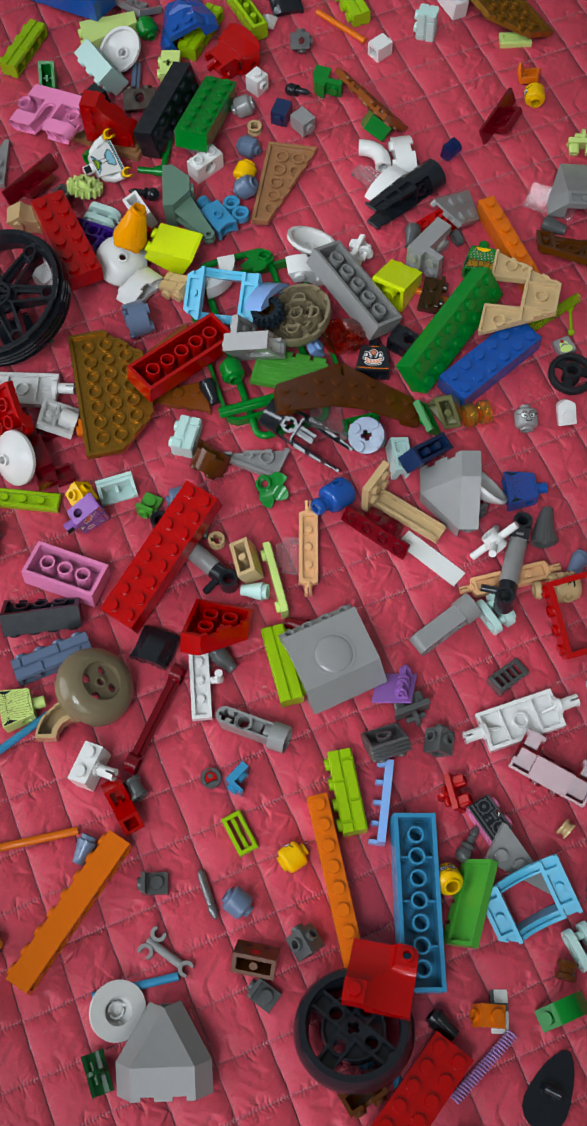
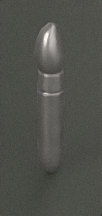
M199 869L197 872L198 880L208 906V912L216 920L218 909L214 904V898L204 871Z

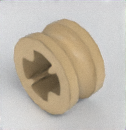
M258 120L248 122V134L252 137L259 136L262 133L261 122Z
M214 531L209 534L208 544L210 548L221 550L225 546V537L221 532ZM214 538H218V544H215Z
M568 818L556 832L557 834H562L563 839L576 826V824H571Z

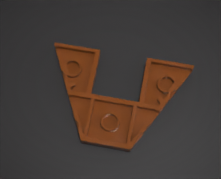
M187 323L148 350L144 355L186 329ZM199 382L174 387L152 401L153 405L157 403L167 405L169 408L186 409L191 412L195 410L207 412L208 415H211L209 403L199 389Z

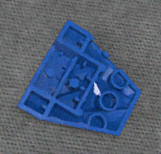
M175 0L168 3L164 11L160 41L161 50H178L175 40L198 27L202 29L205 36L219 29L215 15L200 0Z

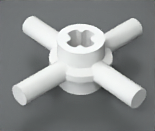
M514 521L501 532L500 527L494 525L481 538L484 544L470 553V557L475 560L488 550L489 556L495 557L507 545V541L504 538L519 528L518 523Z

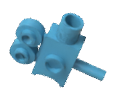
M206 195L199 197L196 202L201 213L220 241L227 233L238 231L237 223H245L250 217L248 208L240 206L239 198L234 195L227 196L223 200V205L218 199L212 202Z

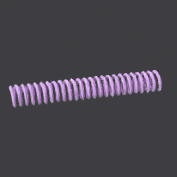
M506 1030L507 1033H504L502 1038H499V1041L495 1043V1046H492L490 1052L485 1054L483 1060H480L478 1065H475L476 1068H473V1071L468 1073L466 1079H463L464 1082H461L459 1087H456L450 1098L459 1105L460 1102L457 1099L463 1102L461 1097L465 1099L464 1095L468 1096L467 1093H470L468 1089L472 1091L469 1085L475 1088L472 1082L477 1085L475 1080L480 1082L479 1079L482 1080L481 1076L485 1077L482 1072L487 1074L483 1068L489 1071L485 1064L492 1069L488 1062L494 1066L491 1060L496 1063L494 1058L499 1060L501 1055H504L503 1052H506V1050L502 1046L508 1050L504 1043L511 1047L506 1040L511 1044L513 1042L508 1037L515 1042V1039L510 1034L518 1039L513 1032Z

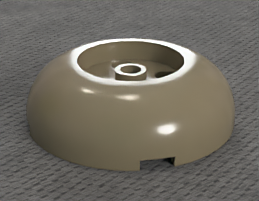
M306 283L295 284L282 289V293L277 298L280 299L286 311V317H284L285 320L283 322L280 321V326L275 325V329L270 327L268 331L274 333L272 338L286 340V347H301L312 343L325 332L330 323L332 307L328 295L320 287Z
M84 648L69 655L59 666L55 680V693L60 706L72 719L89 724L92 727H102L114 723L125 714L133 699L134 685L128 667L118 656L101 648ZM83 675L88 677L89 681L87 683L83 682Z

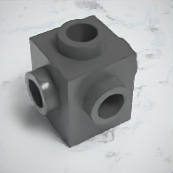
M296 29V32L290 33L291 50H297V53H306V49H310V45H313L312 35H309L306 29ZM299 38L304 39L303 44L299 43Z
M440 724L435 725V727L426 728L423 752L436 758L452 756L455 732L447 729V726Z
M312 922L305 926L302 923L291 929L292 934L286 938L298 962L314 955L325 946Z

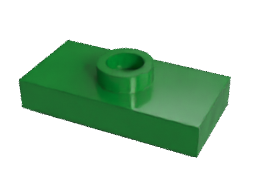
M418 399L414 401L413 405L419 415V422L425 427L427 433L434 436L440 434L441 431L427 403Z

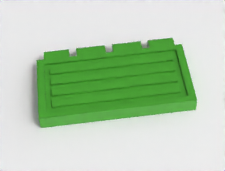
M285 351V359L256 360L250 384L275 389L278 383L328 367L329 364L326 363V358L314 356L313 361H311V355L296 353V357H293L294 352Z
M467 859L464 863H461L459 871L464 882L461 890L452 897L455 903L450 905L447 917L450 923L445 925L443 933L445 944L478 949L499 862L493 859Z

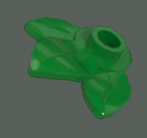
M256 249L245 251L244 253L248 260L242 263L240 267L244 270L253 269V272H260L273 262V254L269 250L260 251Z
M274 472L270 476L261 475L256 480V488L260 492L259 500L267 508L271 509L275 500L283 501L289 498V492L283 485L287 480V476L281 472ZM267 481L268 486L263 487V482Z

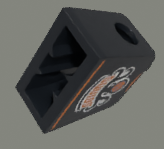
M378 339L370 340L369 345H362L356 370L376 380H389L390 365L387 347L379 346Z

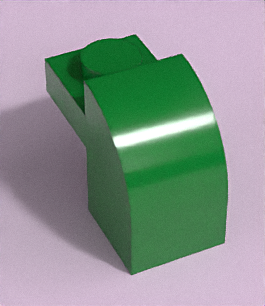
M316 65L313 71V91L317 96L324 99L325 95L328 94L341 98L343 94V81L332 78V68Z
M580 990L535 1010L534 1013L545 1033L586 1015L587 1001Z

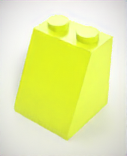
M160 223L158 228L154 227L150 237H152L151 242L148 241L144 248L147 251L144 258L171 273L183 275L193 261L203 234Z
M391 259L373 276L372 280L397 311L403 313L415 294L416 289L422 283V272Z

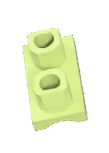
M582 128L581 133H575L574 137H569L566 143L569 156H578L579 149H585V156L587 157L586 129Z

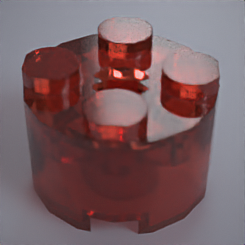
M353 318L332 319L324 332L325 342L323 343L332 354H352L360 349L366 334L360 323Z

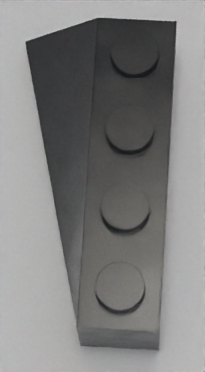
M56 598L52 602H48L46 599H38L34 603H28L27 600H19L17 604H12L11 600H4L0 611L3 637L10 636L11 638H16L23 634L37 635L45 631L54 633L60 629L75 630L82 627L83 614L80 598Z

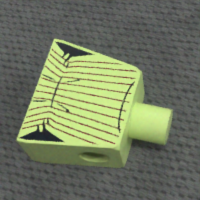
M29 688L0 691V715L2 726L7 733L28 725L38 718L36 709L47 707L45 696L42 695L34 698Z

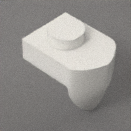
M562 399L555 405L557 425L577 424L576 404L568 399Z

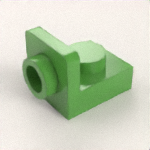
M146 492L142 501L136 503L135 508L140 517L148 519L154 512L160 510L164 500L161 497Z

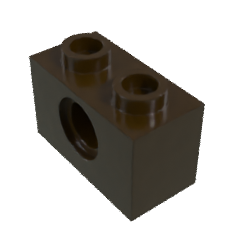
M144 85L139 89H136L135 86L126 87L123 90L125 112H144L156 92L155 87L152 88L151 85ZM138 95L144 96V100L142 102L136 101V97Z

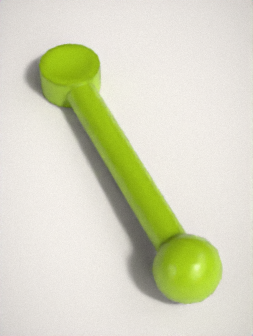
M574 307L567 310L569 312L568 335L570 336L575 334L572 321Z

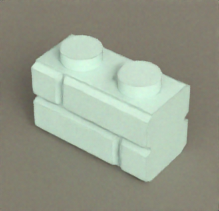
M422 3L420 8L416 9L414 19L417 22L414 24L413 32H416L415 38L417 40H425L431 43L434 41L437 33L439 6H429V4Z
M181 415L179 421H175V434L170 436L168 443L173 455L192 459L203 428L200 418Z

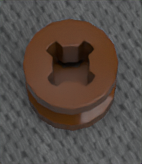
M557 959L558 970L555 972L554 977L559 980L576 983L577 977L575 972L579 968V964L570 960Z

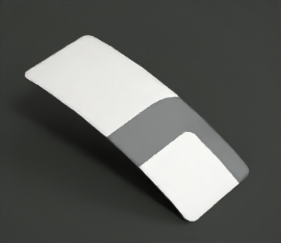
M490 989V1004L506 1005V1029L491 1028V1033H507L506 1030H509L507 990Z

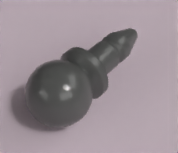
M477 825L470 831L466 842L462 841L461 846L455 852L456 859L461 863L472 858V851L475 850V847L472 845H474L479 834V827Z

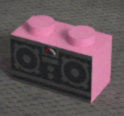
M487 794L467 807L466 814L473 824L479 827L480 834L487 844L491 846L501 823H506L511 831L513 830L511 827L513 824L507 815L501 813L497 800Z

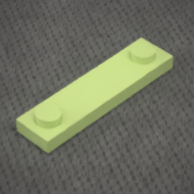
M268 541L262 543L263 550L260 551L262 561L267 563L277 599L274 602L276 612L281 613V617L284 619L289 617V608L272 547Z

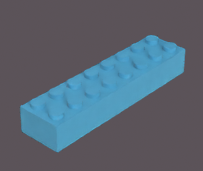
M393 813L389 818L395 945L398 943L411 945L418 951L419 961L414 994H443L447 992L436 814ZM409 953L403 955L405 959L412 957Z

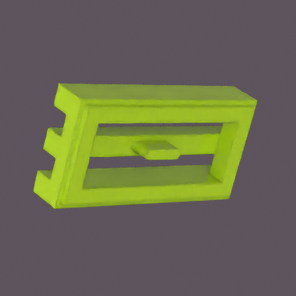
M240 810L221 819L240 858L259 848ZM238 816L241 824L243 825L252 843L251 846H248L238 824L234 819L235 817ZM231 820L245 848L244 850H241L227 821Z

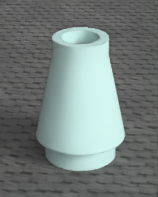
M265 582L242 584L240 587L241 596H247L260 601L269 598L270 586L265 584Z

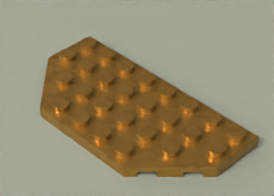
M471 0L485 19L526 38L549 37L553 33L550 26L526 0Z
M103 329L68 336L87 459L91 460L124 453L155 415L153 402L150 403L127 379V366L144 355L143 351L129 346L127 342L117 337H112Z

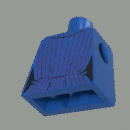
M503 472L501 482L503 492L508 498L506 502L507 512L533 506L537 503L539 494L548 492L547 483H536L534 473Z

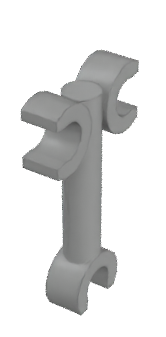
M157 926L153 927L150 932L151 936L147 939L146 943L138 947L137 952L141 953L143 949L148 948L149 954L146 959L151 960L154 956V951H156L178 968L180 976L187 978V975L183 973V967L188 965L193 969V963L187 960L182 961L160 943L166 940L167 934L164 932L160 938H157L155 933L159 928Z

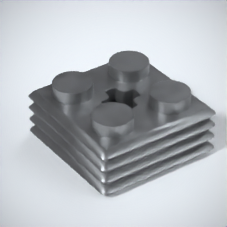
M397 722L361 733L360 735L363 747L373 762L384 763L388 758L404 756L412 749L409 736Z

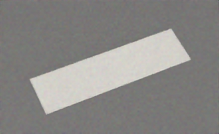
M410 530L401 538L410 544L409 553L452 586H455L465 574L464 571Z

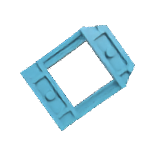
M205 266L188 273L183 310L190 314L194 320H200L209 314L202 312L206 278L241 283L237 315L256 324L251 315L252 310H245V304L254 289L263 283L260 273L230 271ZM214 314L223 324L230 325L232 316Z
M556 853L516 870L493 885L486 915L500 942L508 943V941L523 944L524 940L534 933L566 919L568 915L576 912L582 913L583 909L560 861V857ZM541 873L555 904L543 908L516 925L502 893L517 883Z

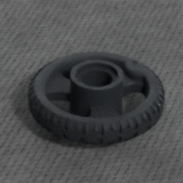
M565 353L553 359L548 369V379L557 391L567 395H578L587 391V382L582 386L573 387L578 383L580 377L587 378L586 357L576 353ZM555 368L563 371L561 375L562 383L555 376Z

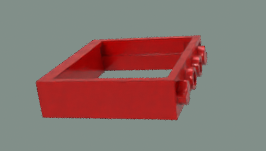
M587 570L541 582V595L547 603L545 608L546 614L551 618V632L556 637L558 643L556 650L559 651L562 659L568 660L586 655L587 647L571 651L554 586L586 578Z

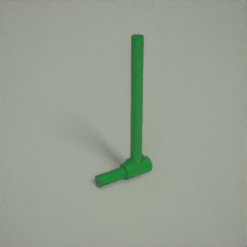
M174 135L172 140L168 142L166 151L163 153L161 165L154 168L138 166V173L162 177V165H168Z

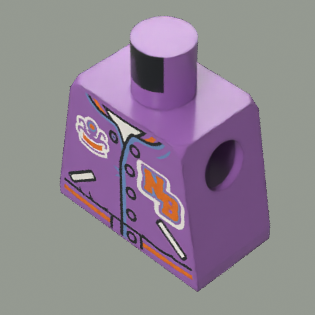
M89 492L67 511L71 519L63 524L69 534L78 528L85 534L109 520L110 517Z

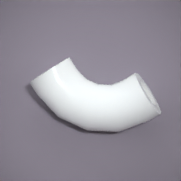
M359 139V156L373 159L375 169L378 172L382 173L385 169L392 166L389 152L381 144L372 140Z

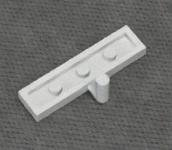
M209 653L200 656L189 654L192 721L213 720L211 684L223 683V672L217 669L215 676H210Z

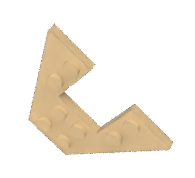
M497 249L492 267V274L495 280L525 284L520 307L484 303L478 335L556 316L562 283L549 278L544 273L541 275L535 272L533 267L523 262H518L516 258H510L500 253V250Z

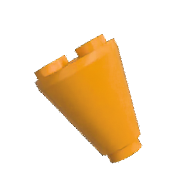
M134 203L114 229L113 239L116 247L138 254L146 246L147 212L143 204Z

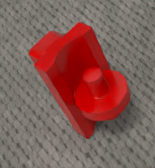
M462 773L456 775L444 774L446 786L441 787L442 793L437 796L438 801L445 802L446 807L452 806L453 810L459 811L460 814L465 813V808L474 803L469 792L462 794L460 792V788L468 785L466 776Z

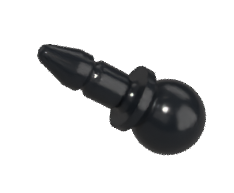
M288 83L285 87V92L289 96L294 95L297 97L311 93L309 90L301 88L300 85H295L294 83Z
M145 187L144 190L137 188L129 190V193L136 190L139 196H143L144 199L156 201L160 195L159 191L153 187L149 189Z

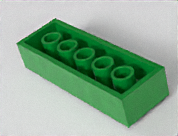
M205 76L175 127V146L207 153L231 110L233 99L236 97L237 82L230 79Z

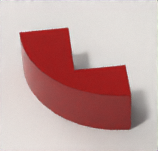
M118 775L114 782L109 780L100 786L127 837L145 827Z

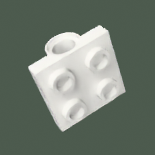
M44 397L35 428L71 440L79 416V409Z

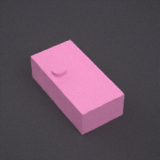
M38 541L21 571L26 584L66 598H80V603L92 607L96 606L111 577L108 564Z

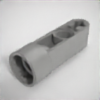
M465 593L455 600L450 608L410 638L409 641L421 656L428 654L464 625L471 624L482 615L479 606L468 594Z
M222 706L216 711V719L222 729L266 745V748L282 754L287 750L293 733L292 726L278 721L273 723L229 706ZM242 722H249L246 728L240 727Z

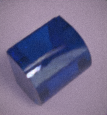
M455 137L451 138L443 145L440 157L446 161L451 160L462 150L460 142Z

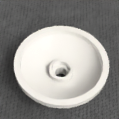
M119 26L112 29L104 37L100 45V50L105 53L121 73L133 66L141 48L138 34L128 26Z
M294 226L287 232L289 243L298 252L307 254V257H310L314 248L335 241L327 233L308 226Z
M113 236L106 239L99 246L96 257L102 267L104 280L118 287L125 284L138 269L146 268L148 262L144 258L146 254L144 249L140 250V253L135 254L116 247ZM123 255L126 259L121 260L119 256Z
M6 431L0 436V473L12 485H25L30 482L35 472L36 458L34 449L29 439L20 431Z
M482 472L480 499L491 504H505L508 501L506 494L489 476Z

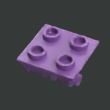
M403 665L400 668V674L385 673L387 682L375 687L371 702L412 703L417 674H412L408 665Z

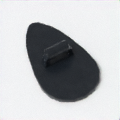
M563 1050L552 1056L541 1067L529 1084L522 1101L523 1115L529 1125L562 1126L565 1122L571 1105L575 1077L574 1063L570 1052Z

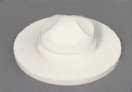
M112 980L101 986L93 996L89 1008L90 1024L96 1035L111 1043L128 1040L146 1009L144 995L138 986L127 980Z

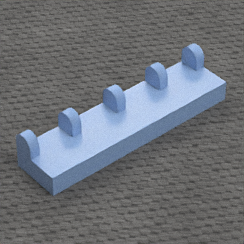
M388 759L384 763H377V767L385 768L384 779L375 780V785L383 786L381 800H373L372 804L381 807L379 821L371 820L370 822L371 826L378 827L377 840L369 839L368 844L385 847L394 760Z

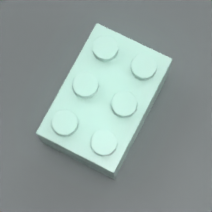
M87 38L74 52L78 57L77 61L83 67L86 66L85 71L91 77L94 76V81L100 87L102 86L108 94L112 92L117 96L129 83L105 53Z

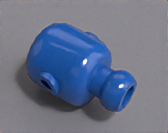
M344 477L335 478L319 490V498L312 500L311 509L316 515H323L326 510L332 513L342 511L356 499L354 486Z

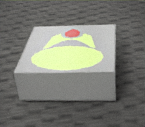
M569 336L552 342V347L558 356L565 353H575L577 350Z

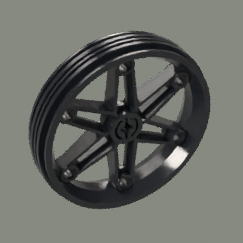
M16 229L0 230V253L12 249H24L5 273H3L0 267V323H2L11 340V343L0 347V367L23 362L44 349L62 327L71 302L70 278L60 256L40 237ZM44 257L51 270L52 286L27 285L36 267ZM40 294V297L19 300L18 295ZM47 305L37 322L26 331L20 309ZM10 312L13 313L17 325L15 330H13L6 316Z

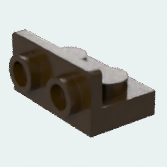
M442 276V279L425 277L417 311L437 314L444 304V299H442L443 293H447L449 283H446V276Z

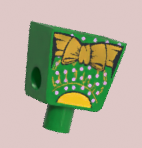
M481 241L479 246H471L463 264L461 277L465 278L473 267H489L492 272L496 250L489 248L490 244L487 241Z

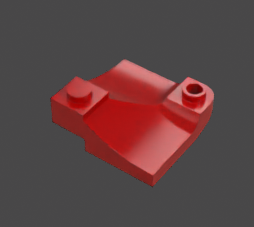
M6 381L0 385V436L6 431L17 430L26 437H29L34 432V423L31 416L23 412L13 381Z
M354 938L343 985L341 1004L362 1008L364 1012L410 1021L419 961L418 951L411 945L400 943L390 945ZM409 953L412 957L405 959L403 955Z

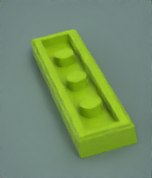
M0 488V508L59 513L62 500L61 494Z

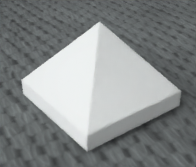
M263 14L264 19L268 23V29L273 30L278 17Z

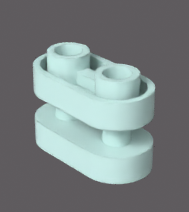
M92 202L88 208L89 212H86L82 219L115 229V224L119 222L121 213L113 207Z
M490 593L486 595L487 602L480 599L476 604L482 612L480 619L493 635H497L503 631L502 624L510 627L516 623V614L513 610L509 614L497 613L493 608L495 594Z
M583 920L575 925L577 932L573 933L568 928L561 932V937L573 960L579 964L580 971L585 973L587 972V953H585L579 943L582 940L587 948V922Z

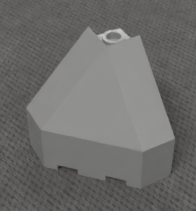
M461 450L453 458L445 457L435 461V465L431 467L427 465L420 467L419 501L456 537L459 531L469 533L479 528L482 480L481 451Z
M181 1001L173 1004L162 1003L160 1005L152 1002L148 1003L116 1061L118 1097L130 1103H140L141 1098H154V1102L173 1101V1097L186 1096L187 1101H196L213 1093L212 1058Z

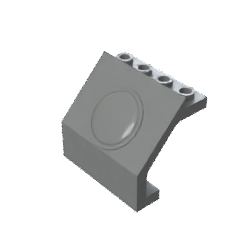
M350 604L341 606L335 611L323 614L319 618L307 621L301 626L289 629L283 634L278 635L306 691L307 703L315 715L387 682L381 659L355 606L352 607Z

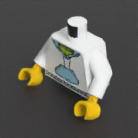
M107 128L94 141L88 155L90 164L82 167L86 176L95 173L97 179H102L104 182L117 183L126 177H133L134 174L128 175V170L132 168L123 166L111 140L108 141V139L115 137V133L109 136L108 131L111 128Z

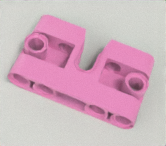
M35 84L27 96H23L18 100L20 109H16L8 122L14 129L36 135L42 129L46 131L49 140L68 145L77 132L84 130L79 108L82 96Z

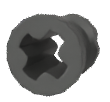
M140 775L132 776L123 783L125 787H128L133 802H138L149 795L148 790H145L140 781Z

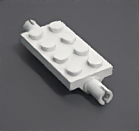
M0 372V385L6 381H13L21 407L41 408L44 397L57 401L59 394H75L76 391L75 383H60L59 374Z
M547 689L476 713L475 718L478 727L463 731L462 737L466 739L464 740L465 744L479 739L485 740L489 752L492 753L520 743L528 728L542 735L565 728L564 710L580 706V700H576L578 698L576 693L559 699L553 696L551 689Z

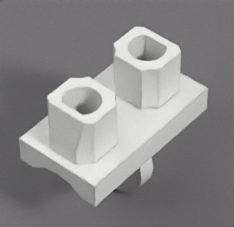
M360 234L358 239H351L349 243L350 250L352 251L350 254L360 265L362 261L372 258L374 254L371 249L372 246L365 241V234Z

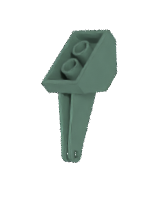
M172 164L162 165L163 209L166 223L175 227L181 224L190 231L203 234L201 240L205 243H213L215 241L214 230L196 205V195H192L194 194V184L190 183L189 176Z

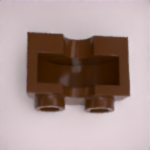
M200 440L192 457L190 467L205 473V477L214 480L216 477H223L231 457L223 452L212 449L210 444Z
M373 1067L372 1069H370V1070L367 1071L366 1073L372 1072V1071L376 1070V1068ZM384 1087L376 1092L365 1095L337 1094L350 1117L354 1116L357 1120L368 1113L366 1107L372 1103L377 1107L386 1101L385 1095L389 1093L387 1087Z

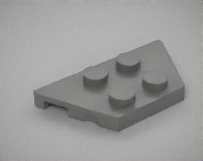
M469 190L436 198L430 203L432 207L436 205L444 211L442 215L457 228L474 224L480 219Z

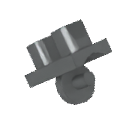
M420 690L414 692L413 704L393 703L396 721L405 718L407 724L414 722L417 727L421 725L420 719L426 717L425 712L422 711L428 710L431 702L429 698L425 699Z

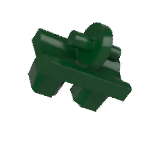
M100 1049L82 1056L81 1060L92 1099L114 1091L115 1088L104 1050Z

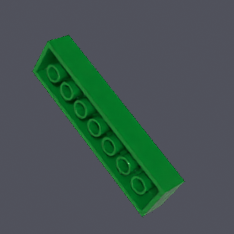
M473 267L397 363V369L412 392L428 393L439 379V376L446 370L479 327L484 303L496 304L502 297L503 293L489 267Z

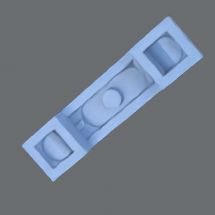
M275 282L260 284L249 296L245 304V310H264L269 306L268 299L274 294H281V290L290 285Z

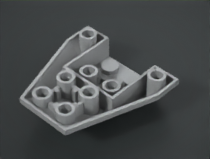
M560 163L546 203L548 217H565L568 208L587 209V165Z

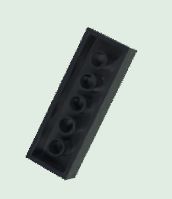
M173 61L136 125L133 133L143 156L161 159L166 151L168 142L173 138L176 125L198 90L199 84L197 83L191 63Z

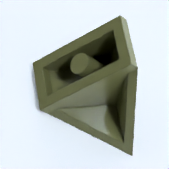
M453 394L434 397L427 404L431 413L439 420L444 429L462 427L460 399Z

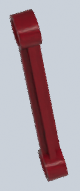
M174 663L168 675V681L133 751L128 754L124 762L123 771L132 775H136L139 771L143 756L178 685L182 684L186 676L187 667L178 663Z

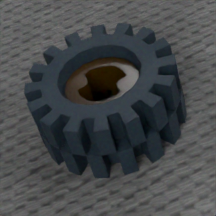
M276 296L268 299L269 306L264 310L251 311L256 325L259 328L261 327L262 330H265V328L270 330V327L275 329V325L280 326V321L283 322L285 320L286 311L280 299Z

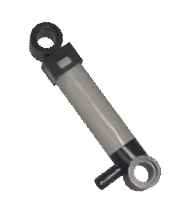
M156 511L151 515L152 529L155 528L165 513L164 511ZM197 543L188 559L212 579L202 591L208 595L217 585L220 586L223 592L228 594L237 591L239 587L237 573L233 569L227 568L209 551ZM232 579L233 582L225 583V580Z
M519 512L513 518V522L516 521L519 528L509 535L498 586L481 584L480 591L495 594L493 608L499 614H509L514 606L533 522L531 515L525 512Z

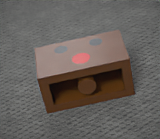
M238 939L233 951L230 972L274 981L281 948Z

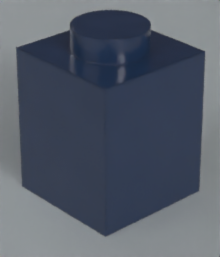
M281 98L276 99L271 110V124L287 127L290 114L293 113L292 101Z

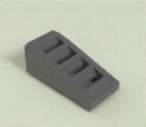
M515 658L492 674L486 683L500 697L530 672ZM514 665L522 671L521 674L513 668ZM509 669H510L511 672L516 676L515 678H513V677L509 674V672H508ZM505 674L510 682H507L502 675ZM499 678L503 682L504 686H502L496 679Z

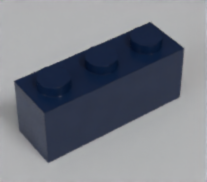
M443 432L412 447L401 455L398 460L407 474L440 458L454 447Z

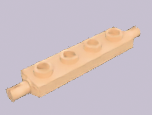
M305 500V511L299 512V585L305 586V597H308V590L309 597H312V586L318 585V515L311 509V500H309V507L308 500Z
M543 560L523 565L518 588L532 585L536 581L545 582L550 573L561 571L560 563L548 565ZM501 571L470 578V585L459 587L460 594L472 592L475 598L490 594L480 591L481 584L497 587Z

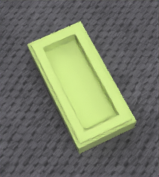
M499 33L500 48L532 46V39L518 33Z

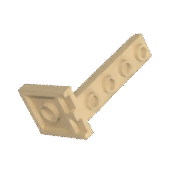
M383 460L362 488L361 509L367 512L373 505L436 544L445 532L446 526L385 490L390 483L388 478L391 472H389L390 463Z

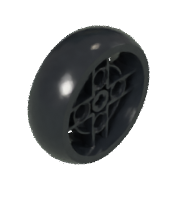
M348 968L337 969L317 979L302 996L293 1023L295 1049L303 1067L322 1086L344 1095L370 1094L392 1083L407 1065L415 1042L414 1017L411 1011L410 1021L397 1018L399 1023V1040L395 1048L387 1041L388 1026L384 1015L373 1013L371 1016H365L362 1013V1008L342 1005L341 998L335 999L331 995L343 989ZM335 1011L342 1013V1017L337 1020L332 1019L330 1015ZM313 1013L322 1019L320 1035L324 1048L318 1056L315 1055L309 1039V1024ZM350 1027L353 1029L358 1027V1033L353 1032L351 1034ZM374 1040L378 1043V1046L375 1049H369L366 1047V1043ZM337 1044H343L346 1049L342 1053H337L334 1051V1047ZM372 1061L380 1067L372 1072L361 1075L338 1073L343 1064L358 1066Z

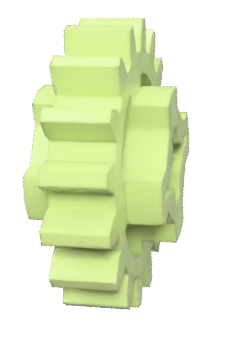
M86 174L74 175L73 178L69 177V180H67V192H70V195H75V198L81 197V199L90 200L92 197L96 199V196L100 197L103 194V182H100V179H95V176L89 177Z

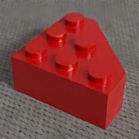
M84 89L79 102V108L87 141L94 142L103 134L105 129L111 128L108 131V135L111 136L115 133V137L108 139V141L111 140L113 145L135 148L137 140L133 131L138 124L133 117H127L124 114V110L115 103L111 104L105 99L106 96L101 92Z
M196 599L181 632L180 652L200 656L248 640L252 629L254 609Z

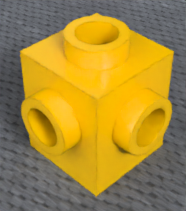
M88 481L73 482L65 493L72 506L89 492L98 500V496Z

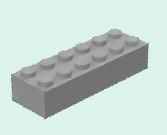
M337 240L313 249L307 261L308 266L370 341L392 332L403 318L402 315L341 241Z

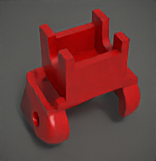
M230 23L218 37V45L205 53V60L207 62L215 58L207 66V70L210 72L214 69L222 77L221 79L231 80L238 74L240 76L246 75L256 66L258 68L260 66L259 41L252 32L237 23ZM240 61H242V68H243V69H241V70L239 69V63H238V62H240Z

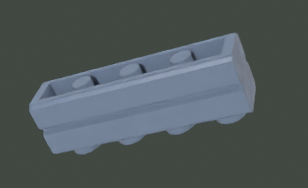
M78 631L73 633L70 638L53 641L52 645L47 647L39 646L32 653L19 654L15 656L14 660H11L16 679L20 686H24L57 673L59 666L69 655L84 648H92L86 631L83 633Z

